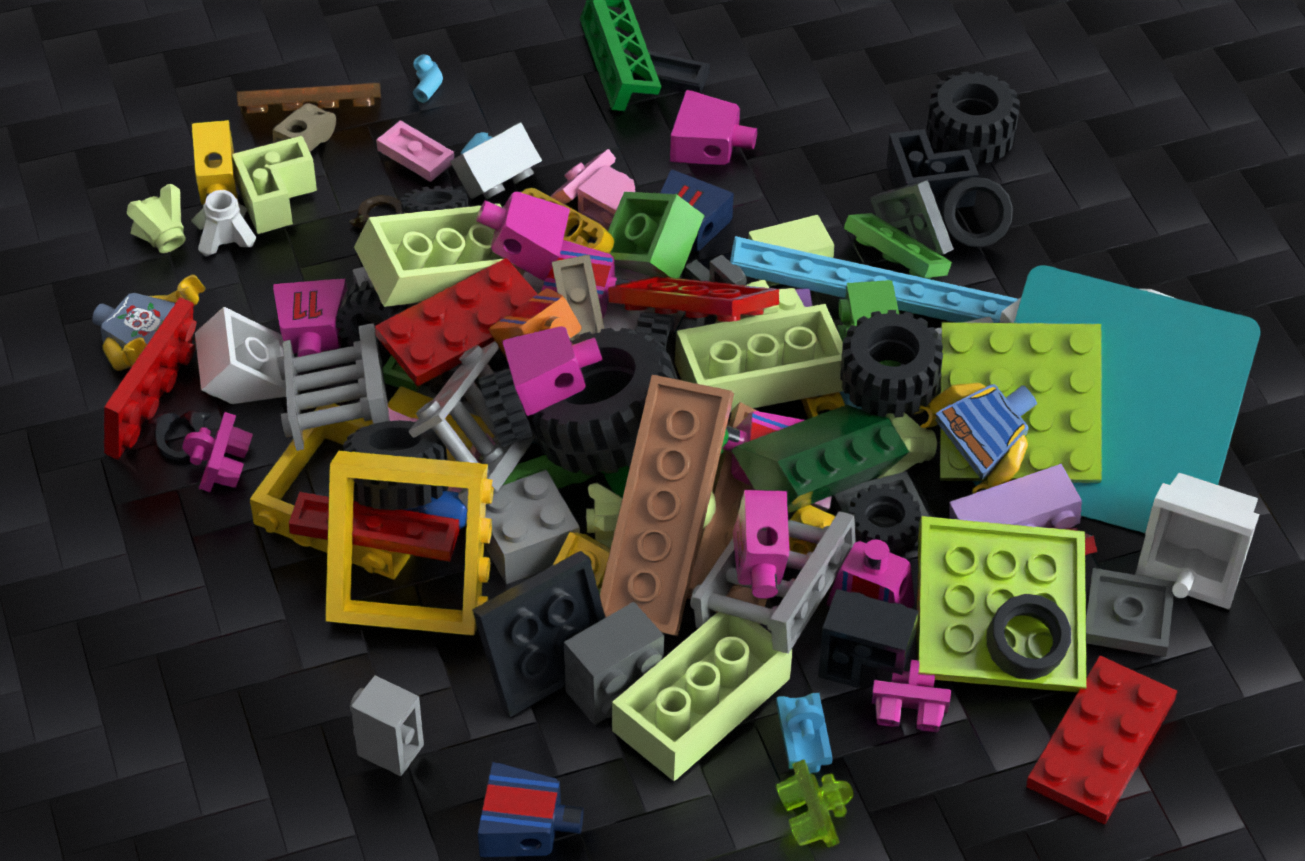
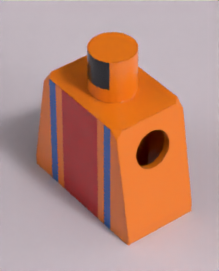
M546 288L488 330L507 360L503 340L559 326L566 327L569 337L572 338L581 331L582 327L563 295Z

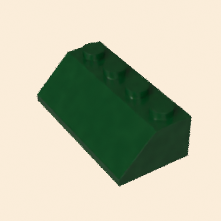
M844 405L735 446L731 450L755 490L787 491L788 513L882 476L910 452L889 418L880 417L871 412L867 413L850 405Z

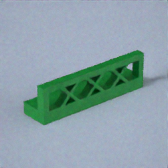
M587 0L581 13L580 21L611 109L625 111L632 93L658 95L661 84L630 1ZM608 7L620 8L622 13L619 15ZM618 26L619 28L629 33L630 36L626 37L622 33L618 32L615 28ZM627 49L631 53L635 54L636 56H638V59L635 60L629 55L625 54L624 50ZM632 73H637L647 81L634 80Z

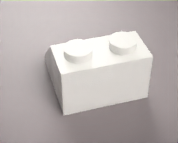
M226 307L219 310L195 332L202 391L231 404L286 397L285 380L281 379L277 357L284 356L281 334Z

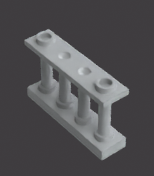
M374 323L359 326L360 341L353 342L354 346L294 358L291 341H283L284 356L277 357L281 379L285 380L288 413L281 414L285 437L293 436L296 451L304 450L303 430L359 418H364L365 421L372 420L373 424L390 421L382 359ZM356 361V364L298 376V373ZM358 380V383L300 394V391ZM360 399V402L303 414L301 413V410Z
M495 341L482 349L479 345H475L459 358L462 364L437 396L417 411L416 415L419 419L408 431L414 438L432 428L456 461L478 463L445 418L450 414L481 454L479 460L482 462L481 464H488L487 479L493 480V494L499 491L536 438L534 433L532 438L502 447L489 416L483 394L474 383L477 377L481 378L494 373L487 363L500 348ZM463 395L494 434L493 441L495 445H493L460 401ZM463 488L458 497L467 508L468 488Z
M839 511L830 526L826 525L824 528L788 520L789 537L818 545L813 552H808L807 555L789 550L786 567L800 570L801 572L796 579L792 578L790 581H781V584L778 585L776 596L783 597V600L779 606H774L772 609L726 596L734 584L752 589V585H741L738 583L732 538L701 585L698 584L693 590L690 604L691 608L694 609L696 628H700L718 611L767 625L768 630L772 633L773 650L789 654L837 577L842 564L856 542L854 515Z

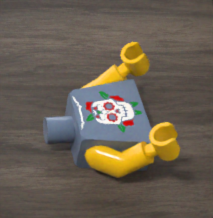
M195 275L184 278L179 283L178 290L169 295L146 296L131 293L124 298L116 309L103 303L96 307L92 322L101 327L103 351L115 370L123 371L133 366L179 297L194 303V306L198 303V294L204 292L206 288Z

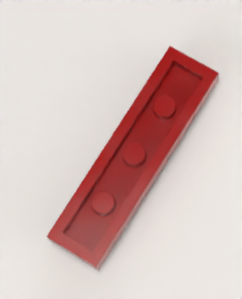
M299 492L288 523L289 534L328 540L329 497ZM356 501L353 502L352 545L450 562L460 530L459 519L402 509H375L360 505Z

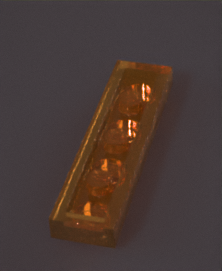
M380 83L241 91L237 92L239 107H247V113L268 112V106L282 105L283 111H296L303 106V103H318V108L320 109L339 108V101L353 100V107L374 106V99H381Z

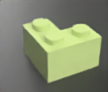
M303 136L232 154L236 184L257 234L292 225L289 198L317 191L313 158Z

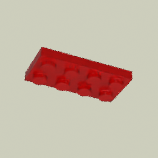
M505 258L376 325V337L418 387L462 363L459 358L475 345H479L482 349L494 342L495 340L488 329L538 293L511 262Z
M654 276L608 287L609 302L624 304L625 310L641 311L648 309V307L655 308V313L675 314L678 313V310L685 311V316L689 318L708 317L709 314L717 315L718 321L723 322L739 321L741 314L750 316L764 314V308L779 305V289Z
M179 297L105 405L104 454L119 460L127 447L132 448L140 435L141 425L145 419L151 420L158 409L160 397L164 391L169 393L172 390L177 379V372L182 364L187 366L190 363L196 347L195 344H192V336L197 324L193 320L194 303Z
M1099 656L1086 678V689H1080L1028 776L1026 787L1105 825L1173 705L1177 690L1103 656Z

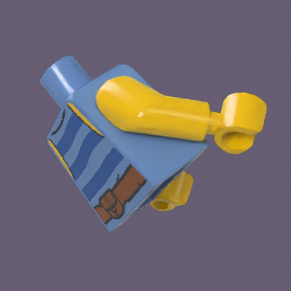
M981 383L955 384L933 398L926 407L920 405L919 412L914 414H920L926 410L929 419L920 427L928 428L939 425L979 478L983 480L987 477V480L981 482L973 489L974 494L980 492L983 488L989 489L1009 482L1018 472L1028 447L1025 436L1029 429L1020 416L1037 405V402L1024 385L1005 398L995 384L987 387Z

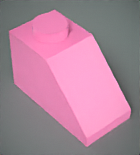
M605 164L577 188L578 212L601 224L608 231L624 191L635 192L634 180Z

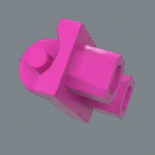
M224 412L215 439L210 436L211 431L208 428H200L199 432L189 433L184 438L183 450L190 456L192 464L200 465L202 460H208L199 489L211 492L214 482L236 487L244 463L224 457V453L245 458L253 435L233 426L236 415Z
M911 660L910 672L903 671L902 675L893 673L892 682L874 680L872 704H876L877 724L890 727L899 726L901 707L918 709L916 729L938 732L944 713H948L951 690L933 688L935 675L918 674L920 661Z

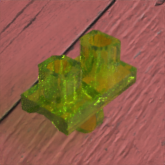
M804 759L792 764L796 775L777 784L776 788L787 811L807 803L809 811L789 819L795 839L800 846L823 839L828 848L840 843L828 810H833L835 817H842L847 813L845 805L854 796L851 785L846 781H835L833 774H827L821 778L823 786L820 788L816 777L810 774Z

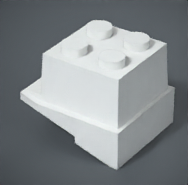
M1178 473L1171 485L1162 484L1154 499L1135 575L1175 581L1172 592L1176 597L1184 598L1190 596L1230 609L1260 515L1254 513L1258 498Z

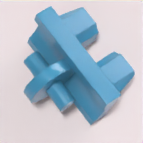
M811 693L801 698L777 697L776 705L789 769L794 768L797 774L818 772L821 765L832 764V752L819 693Z

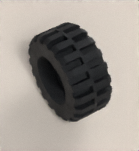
M605 328L601 329L599 333L592 334L589 331L580 334V338L571 341L572 345L595 337L603 360L581 368L586 385L583 391L528 416L542 452L547 455L548 460L576 474L581 470L585 475H597L601 471H605L607 474L616 473L619 468L628 466L630 469L651 376L657 375L677 379L670 356L667 354L665 347L653 339V337L639 331L636 334L634 330L628 328H621L620 331Z

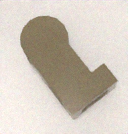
M307 103L294 111L273 129V143L303 136L311 152L321 142L328 141L332 136L336 126V116L329 111L326 112L311 103Z

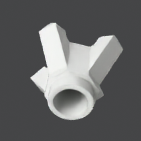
M217 190L210 193L206 198V203L203 205L204 208L191 220L200 230L203 229L198 250L207 257L217 253L220 244L236 242L239 247H252L256 236L243 219L247 208L238 204L235 196L229 191Z

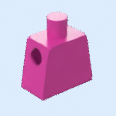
M686 90L671 133L670 162L725 165L729 163L734 146L754 149L757 128L739 125L740 108L737 104Z
M513 192L503 208L485 200L478 212L476 221L495 229L490 247L494 253L504 259L507 258L511 263L544 281L552 269V262L557 261L560 256L570 209L521 192Z
M562 326L503 340L513 382L527 416L583 391L586 385L581 368L603 360L595 337L572 345L566 327Z

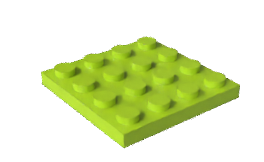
M942 322L941 341L943 345V359L941 367V393L955 384L981 383L986 387L995 384L1006 398L1024 385L1037 402V405L1020 416L1029 428L1025 436L1028 447L1020 469L1010 481L1062 464L1072 483H1101V324ZM940 429V481L987 480V477L983 480L979 478L948 436Z
M922 516L919 521L917 610L919 612L916 640V660L920 661L918 674L935 675V680L1078 693L1080 689H1086L1085 531ZM1022 594L1040 595L1053 601L1065 613L1071 626V644L1061 663L1047 676L1034 680L1018 679L1003 672L992 660L987 648V629L998 608L1008 599ZM1018 615L1008 621L1005 627L1004 636L1006 641L1016 653L1026 658L1039 659L1050 652L1053 638L1049 629L1040 620L1031 616Z

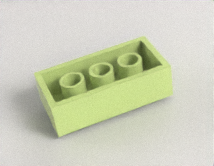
M481 206L368 218L354 248L384 307L422 302L504 259L490 248L495 229L476 221ZM511 263V264L518 270V272L523 276L524 273H525V270H523V269H521L520 267L516 266L515 264Z
M826 304L744 318L739 321L678 330L676 333L675 365L681 380L731 390L734 393L730 412L739 402L751 408H757L843 391L842 381L840 380L843 342Z
M717 612L612 702V731L670 779L675 781L790 679L792 649L789 654L773 650L772 634L757 622Z

